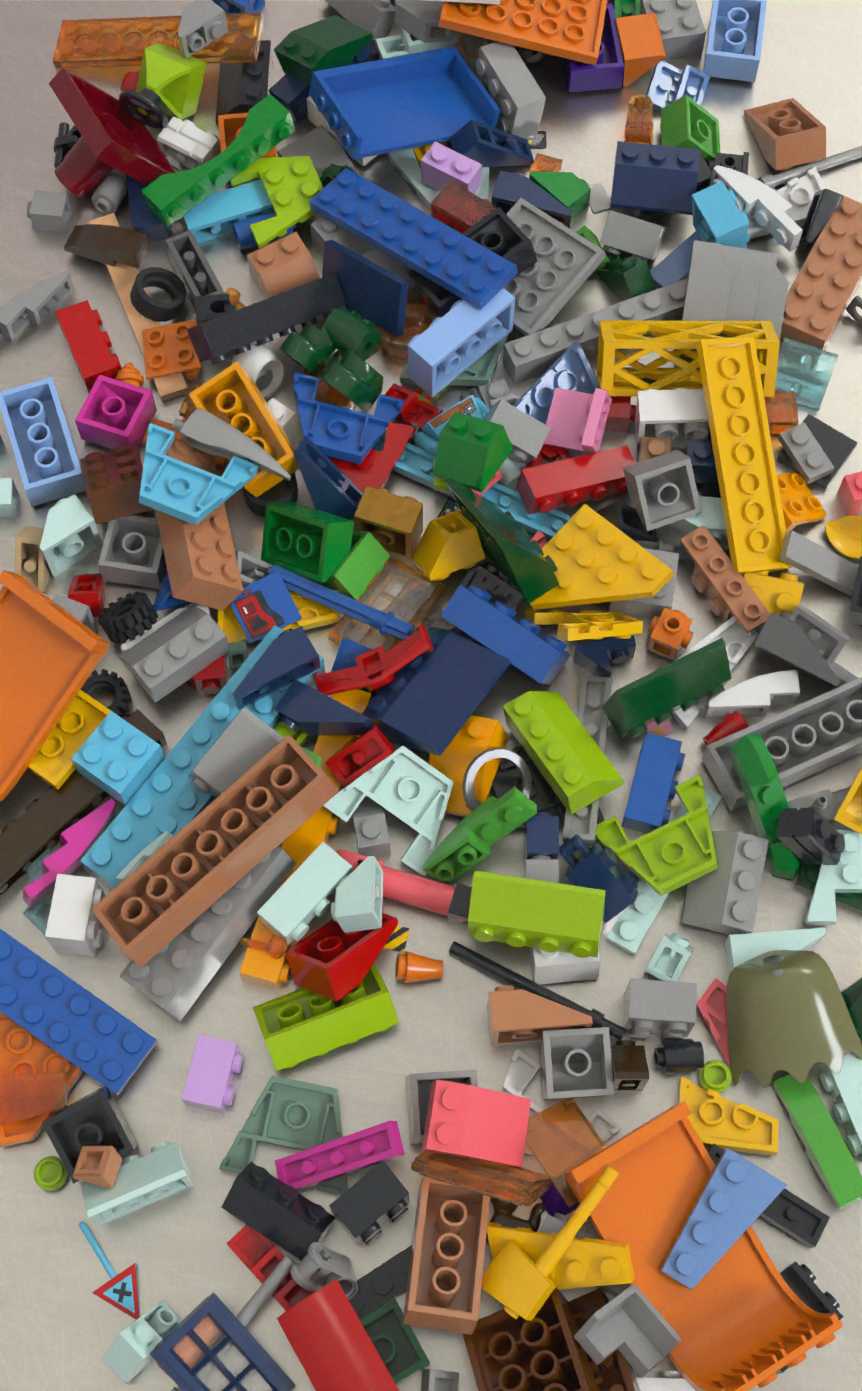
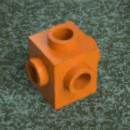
M664 608L661 616L655 615L649 626L648 632L652 634L647 650L675 661L681 647L687 649L694 632L689 631L692 619L679 610Z

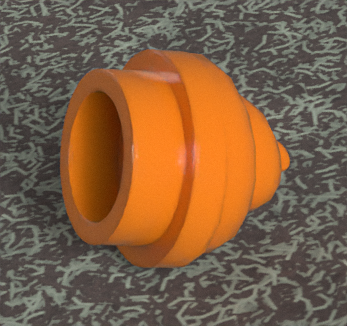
M132 363L124 365L115 377V380L141 387L144 384L143 375L140 374L137 368H134Z

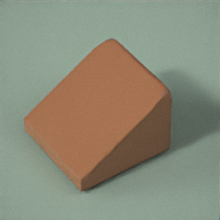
M82 1146L72 1177L76 1180L101 1187L113 1188L122 1158L113 1146Z

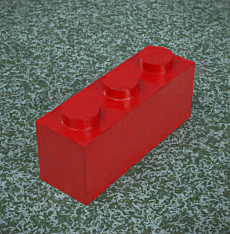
M88 300L55 311L61 330L88 393H90L99 375L115 379L122 367L117 354L111 355L109 351L112 343L107 331L101 332L99 328L103 323L98 310H92Z

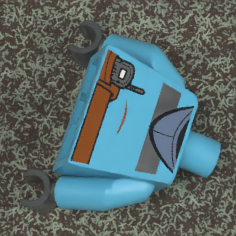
M475 388L470 389L469 397L461 392L460 402L427 422L421 428L423 432L419 431L416 423H411L410 426H414L416 431L408 443L411 445L416 444L436 456L440 432L455 411L485 420L490 409L480 398H477V390Z

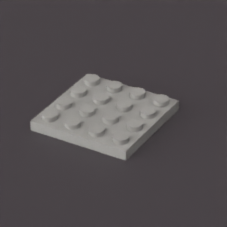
M520 198L506 215L532 242L537 262L509 281L503 288L515 297L513 327L527 336L546 328L603 261L606 254L604 250L523 198Z

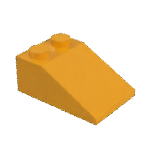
M471 715L441 755L430 753L428 764L454 782L445 813L467 817L471 813L465 806L466 802L462 790L463 777L468 765L478 754L488 749L506 747L509 736L498 720ZM494 758L485 762L476 773L473 788L475 797L481 804L488 797L501 758Z

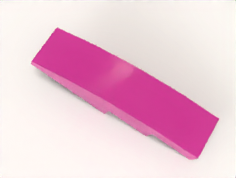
M113 798L61 833L60 845L62 848L42 861V873L44 875L23 889V900L30 909L54 891L57 874L71 875L81 865L80 860L103 834L115 815L116 802Z

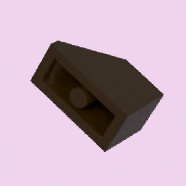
M632 1040L617 1041L616 1045L610 1046L614 1091H642L649 1080L644 1045H636V1042Z

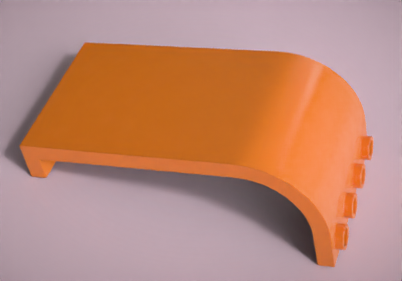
M3 570L0 574V583L4 585L0 590V802L19 781L111 645L19 574Z
M684 1101L665 1110L564 1172L563 1175L579 1203H581L596 1183V1179L601 1176L608 1165L619 1173L610 1186V1190H607L588 1218L601 1240L629 1244L635 1280L632 1283L626 1284L629 1288L635 1284L681 1337V1342L668 1354V1357L695 1391H749L756 1385L761 1388L773 1382L778 1377L776 1372L785 1365L791 1368L807 1358L805 1352L812 1347L821 1348L832 1342L836 1338L833 1333L842 1328L843 1325L836 1313H819L807 1306L793 1292L776 1269L751 1226L692 1290L685 1288L659 1271L716 1166L687 1118L692 1112Z

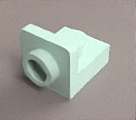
M674 932L672 935L665 933L645 971L662 981L676 982L694 948L689 946L690 941L682 935Z

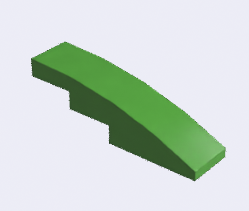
M791 1074L773 1081L776 1093L790 1114V1122L806 1147L807 1157L838 1208L841 1209L861 1200L862 1176L837 1126L808 1076L804 1083L798 1082Z

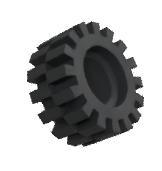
M139 591L133 595L131 593L126 594L125 598H117V602H111L109 608H104L102 610L103 614L99 615V623L110 641L115 644L119 642L126 643L128 639L130 641L135 640L137 635L142 636L145 634V630L152 628L151 624H155L158 618L157 611L154 610L147 594L144 592L140 593Z
M102 669L101 674L98 675L97 671L94 670L92 672L93 676L86 680L80 690L90 697L101 690L112 692L114 700L106 708L123 718L126 716L125 712H130L131 706L129 703H132L130 692L124 679L121 676L118 678L117 673L113 671L109 675L107 670Z

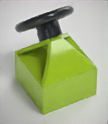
M161 42L146 47L144 49L136 92L131 90L122 91L119 94V102L130 116L140 123L155 129H162L167 126L168 118L166 114L180 120L192 116L197 111L207 62L193 56L185 58L181 51ZM150 115H157L159 121L151 119Z

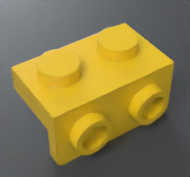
M769 571L743 574V578L770 613L774 612L779 615L780 611H784L791 615L800 604L804 583L798 581L799 575L781 572L780 577L768 575Z

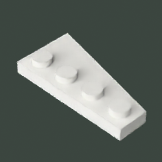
M816 167L808 170L805 176L799 179L796 177L788 181L786 186L776 192L793 206L790 218L800 226L804 225L814 193L826 187ZM754 216L749 218L750 226L747 227V232L750 239L771 234L765 227L758 224Z
M733 616L678 659L723 638L731 671L759 634L755 630L746 633ZM707 695L698 699L700 704L686 712H683L681 708L672 712L674 718L684 730L689 727L694 718L709 701Z

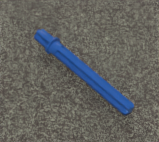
M276 565L269 568L267 572L268 576L278 571L289 591L376 628L381 635L389 634L404 640L414 632L413 625L395 618L392 612L386 614Z

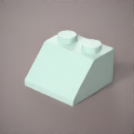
M75 494L59 500L54 507L49 509L40 543L41 552L54 578L103 546L95 520Z

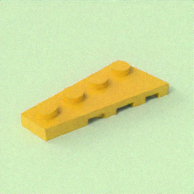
M289 591L301 615V619L282 628L283 631L296 629L300 626L304 630L338 623L337 611ZM229 604L223 611L218 610L217 625L226 635L228 643L246 641V644L249 643L231 605Z
M491 1222L487 1225L492 1260L512 1240L536 1263L557 1234L555 1232L551 1234L534 1232L530 1228L517 1227L516 1229L502 1227V1224ZM587 1237L583 1239L574 1238L566 1252L548 1275V1278L556 1285L558 1290L632 1283L635 1280L629 1244Z

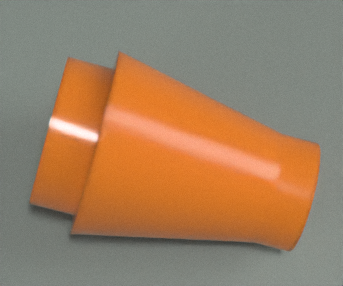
M406 951L405 954H397L395 964V978L397 980L409 983L442 979L443 960L432 959Z

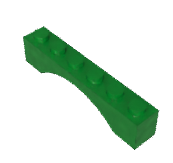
M269 94L249 109L240 133L219 155L193 169L163 174L141 190L148 208L167 227L181 219L183 215L196 205L202 203L208 196L223 187L228 181L246 170L249 165L267 154L269 150L296 131L291 112Z

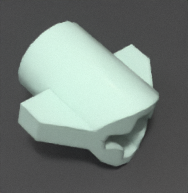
M508 455L499 468L502 475L500 479L502 485L512 490L515 489L521 470L526 468V464L518 463Z

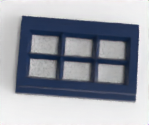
M214 1292L209 1297L207 1296L150 1352V1355L182 1391H291L296 1386Z

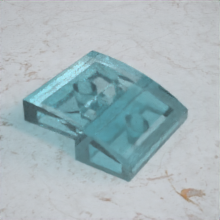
M784 337L778 355L774 397L819 411L839 355Z

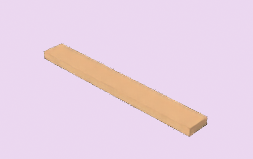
M114 213L88 221L89 224L120 227ZM117 262L115 267L105 264L144 357L142 330L162 325L158 321L145 318L137 312L131 303L130 293L136 276L139 274L138 269ZM182 373L152 378L162 402L189 393Z

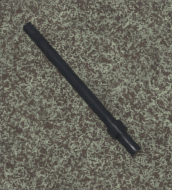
M455 941L452 943L449 953L519 989L592 1016L593 1024L591 1028L609 1027L610 1036L620 1041L623 1040L627 1029L604 1018L605 1014L594 1008L590 1011Z

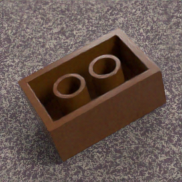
M124 444L115 447L113 451L106 453L92 452L87 454L85 458L80 459L86 493L96 524L153 510V508L139 503L143 466L137 445Z

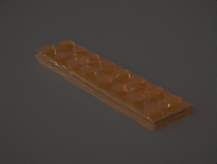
M262 12L225 14L228 33L191 55L207 62V64L257 62L265 21ZM182 16L62 20L52 62L56 69L141 66L144 49L160 42L182 52L178 37Z

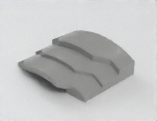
M694 240L688 270L689 277L682 321H771L778 339H780L789 282L776 267L778 253ZM723 332L717 335L720 337L731 338Z

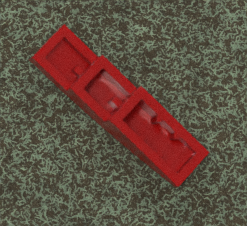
M247 1224L226 1243L262 1284L285 1257L271 1240ZM289 1272L272 1293V1296L287 1311L315 1291L301 1287L295 1282Z

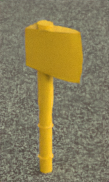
M608 1165L601 1176L596 1179V1183L577 1209L573 1210L574 1213L555 1235L536 1263L511 1240L500 1250L488 1266L482 1277L481 1288L505 1305L503 1309L513 1318L517 1319L521 1316L525 1320L532 1321L556 1288V1285L548 1278V1275L566 1252L576 1233L584 1222H587L589 1215L607 1190H610V1186L618 1177L619 1173Z

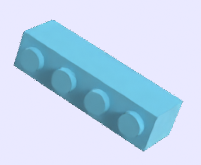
M259 179L212 193L202 203L196 205L183 215L181 220L185 230H191L198 244L233 234L232 223L272 212L273 208Z

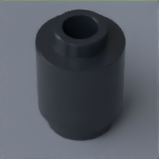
M693 1039L660 1041L659 1048H654L656 1068H661L663 1074L695 1072L696 1068H703L704 1051L702 1043L700 1041L694 1042Z

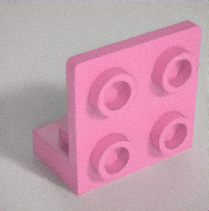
M556 388L546 425L551 429L544 444L589 454L599 452L612 401L608 391L595 388L593 395Z

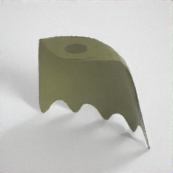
M805 950L770 951L734 967L727 982L726 1000L730 1070L732 1082L735 1086L739 1083L741 1075L746 1070H750L764 1088H767L773 1074L777 1070L787 1071L798 1082L804 1083L809 1070L818 1062L826 1064L834 1073L839 1074L843 1054L846 1050L852 1051L862 1060V1044L839 986L828 964L819 954L814 951ZM773 956L784 957L783 960L777 963L767 964L763 962L766 958ZM775 970H783V974L779 977H775L771 973Z

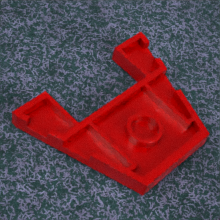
M389 422L383 451L371 450L361 464L330 456L327 457L363 493L366 486L384 488L390 478L391 471L397 461L401 459L404 449L409 440L413 438L416 429L414 426Z

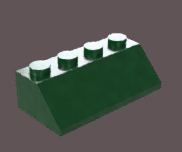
M723 638L616 690L602 708L619 739L630 735L631 739L648 730L646 725L654 721L657 725H660L674 717L672 712L680 708L683 712H686L700 704L698 699L706 695L709 699H712L725 691L723 686L732 678Z

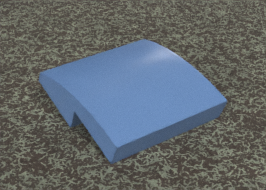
M661 60L655 65L642 106L661 113L660 109L684 95L689 96L701 106L710 75L689 65H686L682 71Z

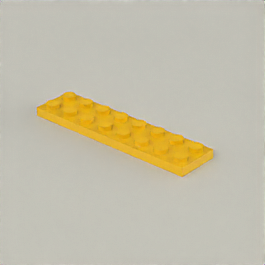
M754 337L701 339L696 343L730 557L735 574L787 570L792 565L780 560L786 527Z

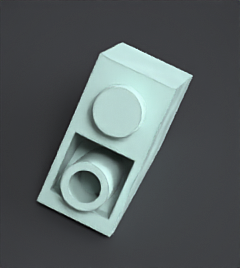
M161 1300L120 1332L102 1358L127 1383L151 1363L154 1358L150 1355V1352L182 1320Z

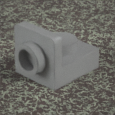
M505 378L478 386L479 396L489 409L500 399L511 405H514L518 400L516 393H511Z

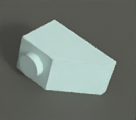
M368 856L336 888L335 902L331 903V914L333 920L338 922L344 933L382 928L383 870L375 856Z

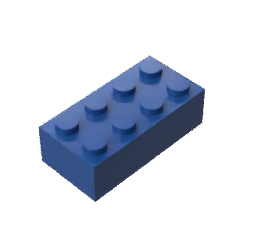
M473 584L470 587L460 585L440 616L496 654L508 659L512 665L540 684H552L571 655L564 650L567 645L554 636L546 635L544 637L541 635L540 631L542 628L529 619L526 620L521 617L519 620L516 618L517 611L507 604L500 603L497 600L495 603L492 602L490 599L493 595L480 586Z

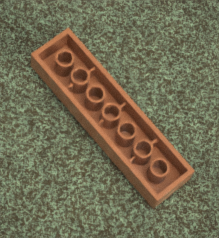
M288 735L95 905L91 911L124 954L143 967L334 797L339 790L298 743Z

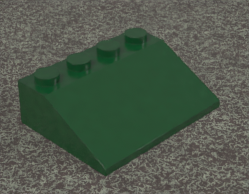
M451 478L445 481L462 515L476 526L485 554L528 604L559 585L554 574L558 569L549 555L543 557L544 553L535 540L530 542L528 533L521 525L516 527L517 523L509 511L504 513L492 501Z

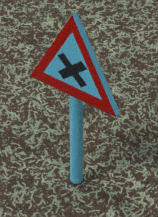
M84 1221L80 1222L79 1226L111 1278V1280L92 1293L137 1320L140 1318L136 1263L117 1275Z

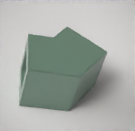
M246 641L228 643L230 651L227 653L230 669L240 668L248 658ZM243 654L244 658L233 659V655Z

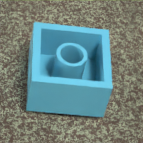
M721 181L692 194L693 226L702 241L747 248V242L750 241L747 227L750 226L749 219L744 211H739L737 199L732 189L727 190L725 184Z
M111 711L71 760L78 773L126 806L164 760L165 756L160 744Z

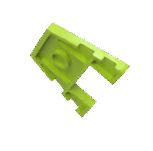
M310 156L259 158L249 165L246 170L230 180L232 186L260 178L273 208L275 217L250 225L251 233L258 249L267 246L268 242L274 238H281L287 234V229L299 222L301 224L316 214V212L311 210L309 201L323 189V186Z
M700 774L675 786V791L688 814L633 841H629L616 816L597 824L595 838L660 897L718 869L704 786Z

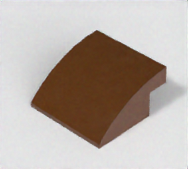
M556 1287L532 1321L525 1320L521 1316L515 1319L502 1309L479 1319L472 1335L463 1334L479 1391H640L632 1366L618 1349L597 1365L573 1337L594 1313L609 1303L608 1297L600 1288L568 1301Z

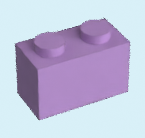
M434 142L421 160V182L468 205L481 187L482 164Z
M198 1035L182 1096V1101L185 1105L223 1114L226 1105L231 1106L235 1094V1086L231 1085L234 1072H240L243 1062V1054L239 1053L240 1048L236 1042Z

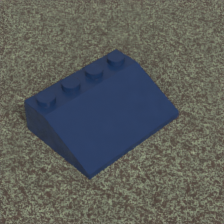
M429 627L427 632L434 650L431 652L425 651L395 672L394 679L384 685L377 695L369 701L362 715L368 717L371 723L379 728L389 743L441 755L510 665L508 659L451 630Z

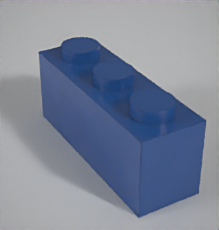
M646 732L622 827L647 834L668 824L671 810L666 809L668 798L674 800L676 794L675 786L678 785V781L673 780L675 770L681 772L685 753L680 752L682 741Z

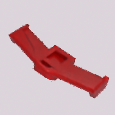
M422 624L419 625V630L389 651H386L383 645L355 657L357 666L320 675L317 672L313 673L317 691L329 696L363 687L372 691L390 683L394 679L395 672L425 651L431 652L434 650L426 628Z

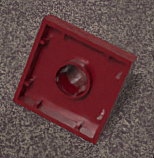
M62 68L49 82L50 87L82 135L54 171L58 180L74 195L84 198L114 168L147 186L163 174L176 173L146 126L130 116L123 109L118 99L65 68Z

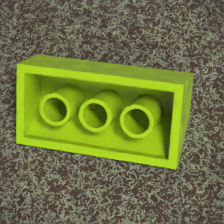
M528 691L503 705L506 725L571 815L625 784L623 778L558 692Z
M474 870L468 915V936L481 942L497 941L507 943L513 947H535L550 953L556 951L572 953L581 958L589 956L598 957L604 921L606 890Z
M373 963L360 985L338 1001L301 988L253 1007L276 1072L284 1068H292L302 1061L315 1056L325 1055L330 1050L345 1044H353L363 1037L376 1032L386 1031L391 1026L399 1024L389 990L375 963Z

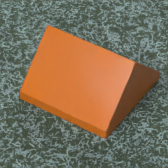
M654 13L620 17L615 20L624 62L622 83L625 87H628L666 57L657 17Z

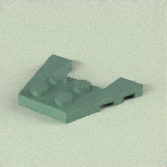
M272 1075L251 1110L247 1121L236 1136L229 1152L221 1162L219 1170L240 1174L250 1162H253L257 1141L307 1150L343 1137L338 1089ZM347 1175L320 1183L317 1190L342 1195L349 1189Z

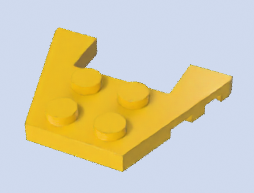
M525 609L526 620L529 619L537 625L558 624L557 636L567 641L603 639V637L612 636L614 638L628 639L631 638V634H640L643 630V621L619 611L581 610V613H569L559 609H551V612H536L533 609Z

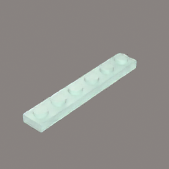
M704 787L710 820L722 796ZM683 804L673 821L688 814ZM641 879L637 883L638 894L636 901L621 912L606 939L610 944L632 956H635L669 894L667 893L660 897Z

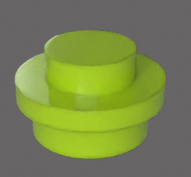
M711 1060L706 1062L703 1068L700 1069L698 1078L700 1085L705 1090L712 1089L722 1093L730 1086L732 1074L725 1063Z
M55 1156L41 1159L34 1169L36 1184L46 1191L59 1189L64 1185L68 1177V1172L61 1159Z

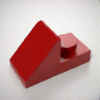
M101 573L74 575L67 597L89 606L93 617H99L100 614H103L102 610L105 608Z
M375 725L361 736L353 737L331 756L325 764L341 785L346 787L393 754L395 749Z

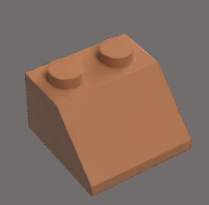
M297 232L247 255L250 275L265 299L320 279L311 254Z

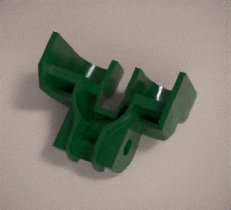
M343 307L337 308L327 317L321 330L309 323L300 333L291 332L279 348L298 365H303L316 377L326 366L329 358L337 350H340L343 353L341 361H332L319 378L346 396L366 414L376 402L379 394L382 393L384 377L367 364L365 360L383 335L376 330L373 322L369 320L367 322L363 321L360 313L353 310L350 312Z

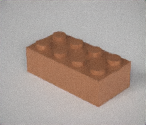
M423 1175L418 1191L403 1324L473 1334L479 1317L491 1185Z

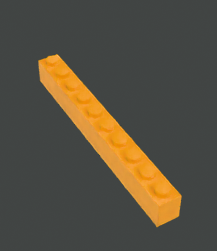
M355 689L334 694L331 698L362 714L372 696L369 692ZM319 735L313 753L322 758L320 769L341 791L345 787L341 785L325 762L355 736ZM322 806L283 841L281 848L296 862V865L280 887L322 842L327 844L330 834L335 835L340 817L336 816L326 807ZM258 917L239 972L241 979L279 991L281 982L287 983L291 972L285 951L296 945L301 939L299 941L293 940L287 945L260 922Z

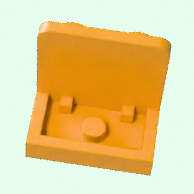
M796 472L777 474L786 533L790 532L796 525L820 521L826 517V512L822 508L821 502L814 497L802 476Z

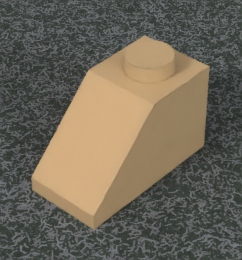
M25 526L15 538V573L45 594L50 571L40 549L44 528Z

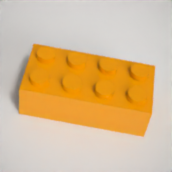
M235 362L189 394L197 409L201 408L212 413L244 433L271 455L289 475L299 469L293 453L295 450L294 446L250 374L238 362ZM258 468L257 475L245 484L244 487L257 498L284 478Z

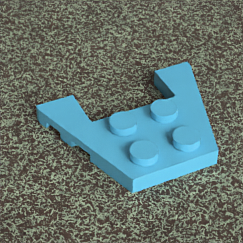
M150 423L148 426L139 503L197 525L257 475L258 465L233 456L221 477L167 456L166 454L174 442L175 432Z

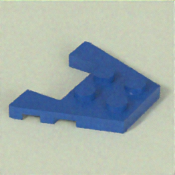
M295 372L292 384L301 438L306 435L326 456L361 464L386 432L389 422L393 423L402 410L404 400L382 394L378 396L374 415L316 401L315 397L320 378Z

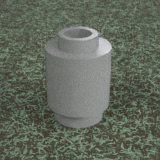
M109 173L100 182L92 196V203L96 210L103 214L115 213L128 192L127 180L118 173Z

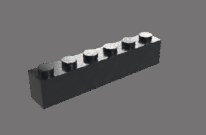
M333 273L187 329L199 362L210 359L212 364L228 359L227 352L234 350L235 355L251 350L250 343L256 341L258 346L274 340L272 335L275 333H279V336L283 337L291 332H296L294 326L298 324L303 329L309 323L312 325L318 323L316 317L321 315L323 320H326L334 310L346 306L347 302L337 275Z

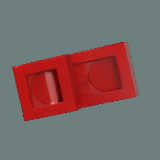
M395 383L385 394L386 396L404 400L402 410L396 417V420L409 426L411 423H416L420 432H423L421 428L427 422L443 413L442 409L419 400L416 392Z

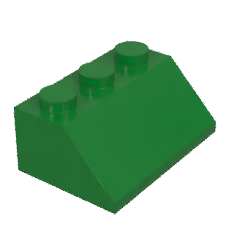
M295 502L266 503L261 561L279 566L321 583L326 582L351 551L354 521Z

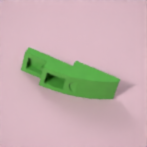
M516 787L499 799L491 796L450 832L424 863L423 870L438 882L449 885L488 857L493 844L537 814V805Z

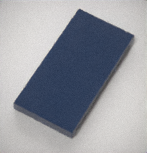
M334 240L325 241L322 278L336 273L347 305L344 307L350 311H357L361 317L373 322L376 326L396 337L403 335L409 282Z

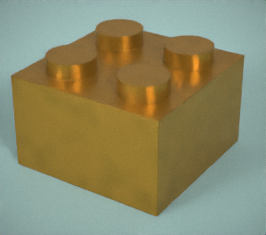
M366 486L354 515L355 531H369L389 554L412 560L423 532V503L410 496L401 497L391 494L384 488Z

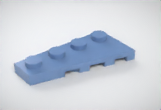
M574 342L513 406L546 425L556 388L594 395L595 388L599 389V384L580 343Z
M729 1148L724 1149L659 1271L685 1288L692 1290L782 1192L787 1184Z

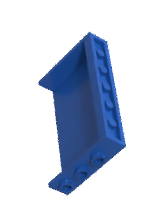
M455 46L314 71L309 95L315 102L318 111L323 114L330 129L335 132L341 141L342 147L347 150L353 160L429 145L434 142L448 141L471 119L495 128L500 116L498 104L489 95L484 85L481 84Z

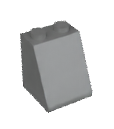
M243 707L188 775L193 779L191 784L203 794L209 792L215 798H218L284 738L246 707Z

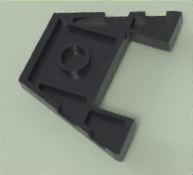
M521 745L519 747L516 746L512 751L524 759L531 773L532 790L529 799L537 805V812H547L551 816H559V828H564L566 807ZM501 758L491 786L496 799H499L514 787L521 791L522 780L520 772L514 763L505 758ZM600 807L598 810L597 824L605 821L600 810ZM524 822L517 828H525L526 822Z

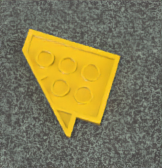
M584 504L542 548L543 557L549 555L558 569L554 574L559 585L529 605L533 610L654 597L674 576L671 568L588 505Z

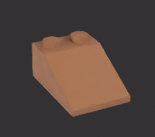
M794 98L744 110V116L765 160L775 170L786 171L792 166L809 164L826 158V126Z
M499 986L495 988V991L489 992L487 1013L490 1045L542 1041V1031L591 1028L593 1024L592 1016L526 990H514V986Z

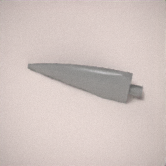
M198 408L189 416L186 422L179 419L173 421L171 429L180 433L186 444L212 456L228 459L236 456L258 465L259 469L290 481L291 476L262 447L212 413Z

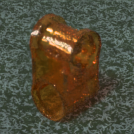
M635 94L629 100L624 142L652 144L653 102L646 94Z

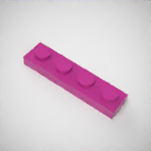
M390 1120L275 1160L274 1162L278 1180L300 1191L379 1164L381 1161L385 1162L403 1156L405 1153L397 1121Z

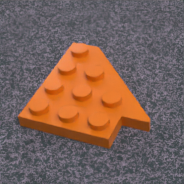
M1 1012L0 1147L34 1141L44 1128L42 1122L46 1117L55 1113L83 1071Z

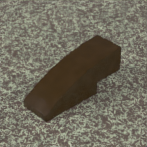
M101 224L75 226L64 245L65 251L113 267L119 262L139 269L150 248L148 237L145 233Z

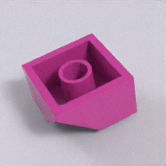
M99 375L75 419L81 440L113 450L115 447L124 444L137 445L138 448L151 419L157 412L152 391Z

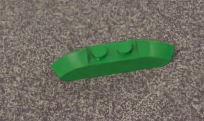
M746 734L731 747V756L758 837L769 839L766 853L768 867L774 876L795 880L802 860L776 835L780 812L783 808H789L776 766L761 736L758 734Z

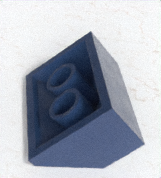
M617 141L610 207L693 215L692 194L696 193L700 149Z

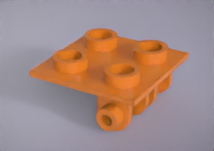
M196 319L142 330L147 380L181 372L188 380L197 378L201 362L198 360L187 329L197 326Z

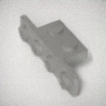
M799 604L791 614L797 618L795 624L801 627L841 683L840 686L858 679V677L834 662L850 637L802 604ZM764 625L755 630L760 634Z

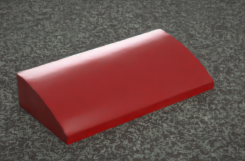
M337 1279L317 1290L277 1318L316 1391H399Z

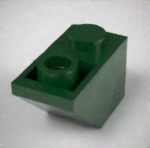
M614 255L609 257V262H606L605 265L597 270L599 277L621 302L657 289L646 260Z

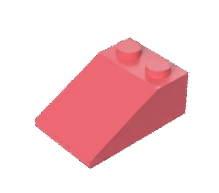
M435 1080L431 1083L421 1151L521 1168L531 1099L467 1084Z

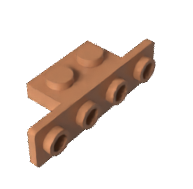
M701 526L683 536L680 543L696 564L692 575V582L700 593L703 592L713 613L717 616L720 615L724 622L734 616L746 633H750L764 625L770 612L740 573L735 574L732 561L705 526Z

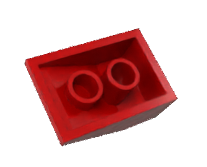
M382 913V928L344 933L337 921L331 919L285 951L294 984L334 1001L346 997L351 990L360 985L399 924L398 919Z

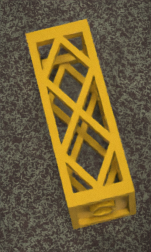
M599 320L597 357L599 389L607 390L610 396H638V391L648 389H703L698 353L692 349H697L696 343L701 339L725 338L717 336L723 332L731 338L754 337L764 397H774L780 341L771 321ZM647 332H649L650 334L654 335L656 338H649V337H645V336H642V335H644V334H646ZM619 349H638V350H636L635 352H633V353L627 355V354H625L624 352L620 351ZM652 351L661 355V357L647 365L637 361ZM685 354L694 361L688 363L678 356ZM615 357L620 359L614 363ZM671 361L672 363L676 364L677 366H679V367H681V368H658V367H660V366L666 364L667 362ZM649 378L658 381L648 384L641 379Z

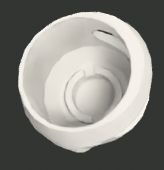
M250 343L251 350L235 355L232 364L238 362L250 374L255 384L267 370H271L273 373L272 382L266 389L260 391L264 399H268L279 390L284 378V367L276 354L265 344L258 346L257 343Z

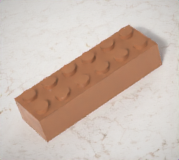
M843 195L842 201L825 224L787 293L779 341L818 360L862 281V203Z
M174 439L166 454L167 456L218 476L214 456L186 444L181 439ZM224 502L197 525L156 510L172 596L223 611L244 591Z

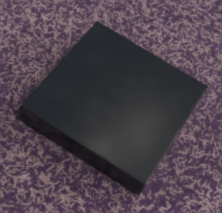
M808 414L803 422H805L834 466L831 474L814 481L827 488L852 454L858 442ZM783 448L777 459L798 471Z

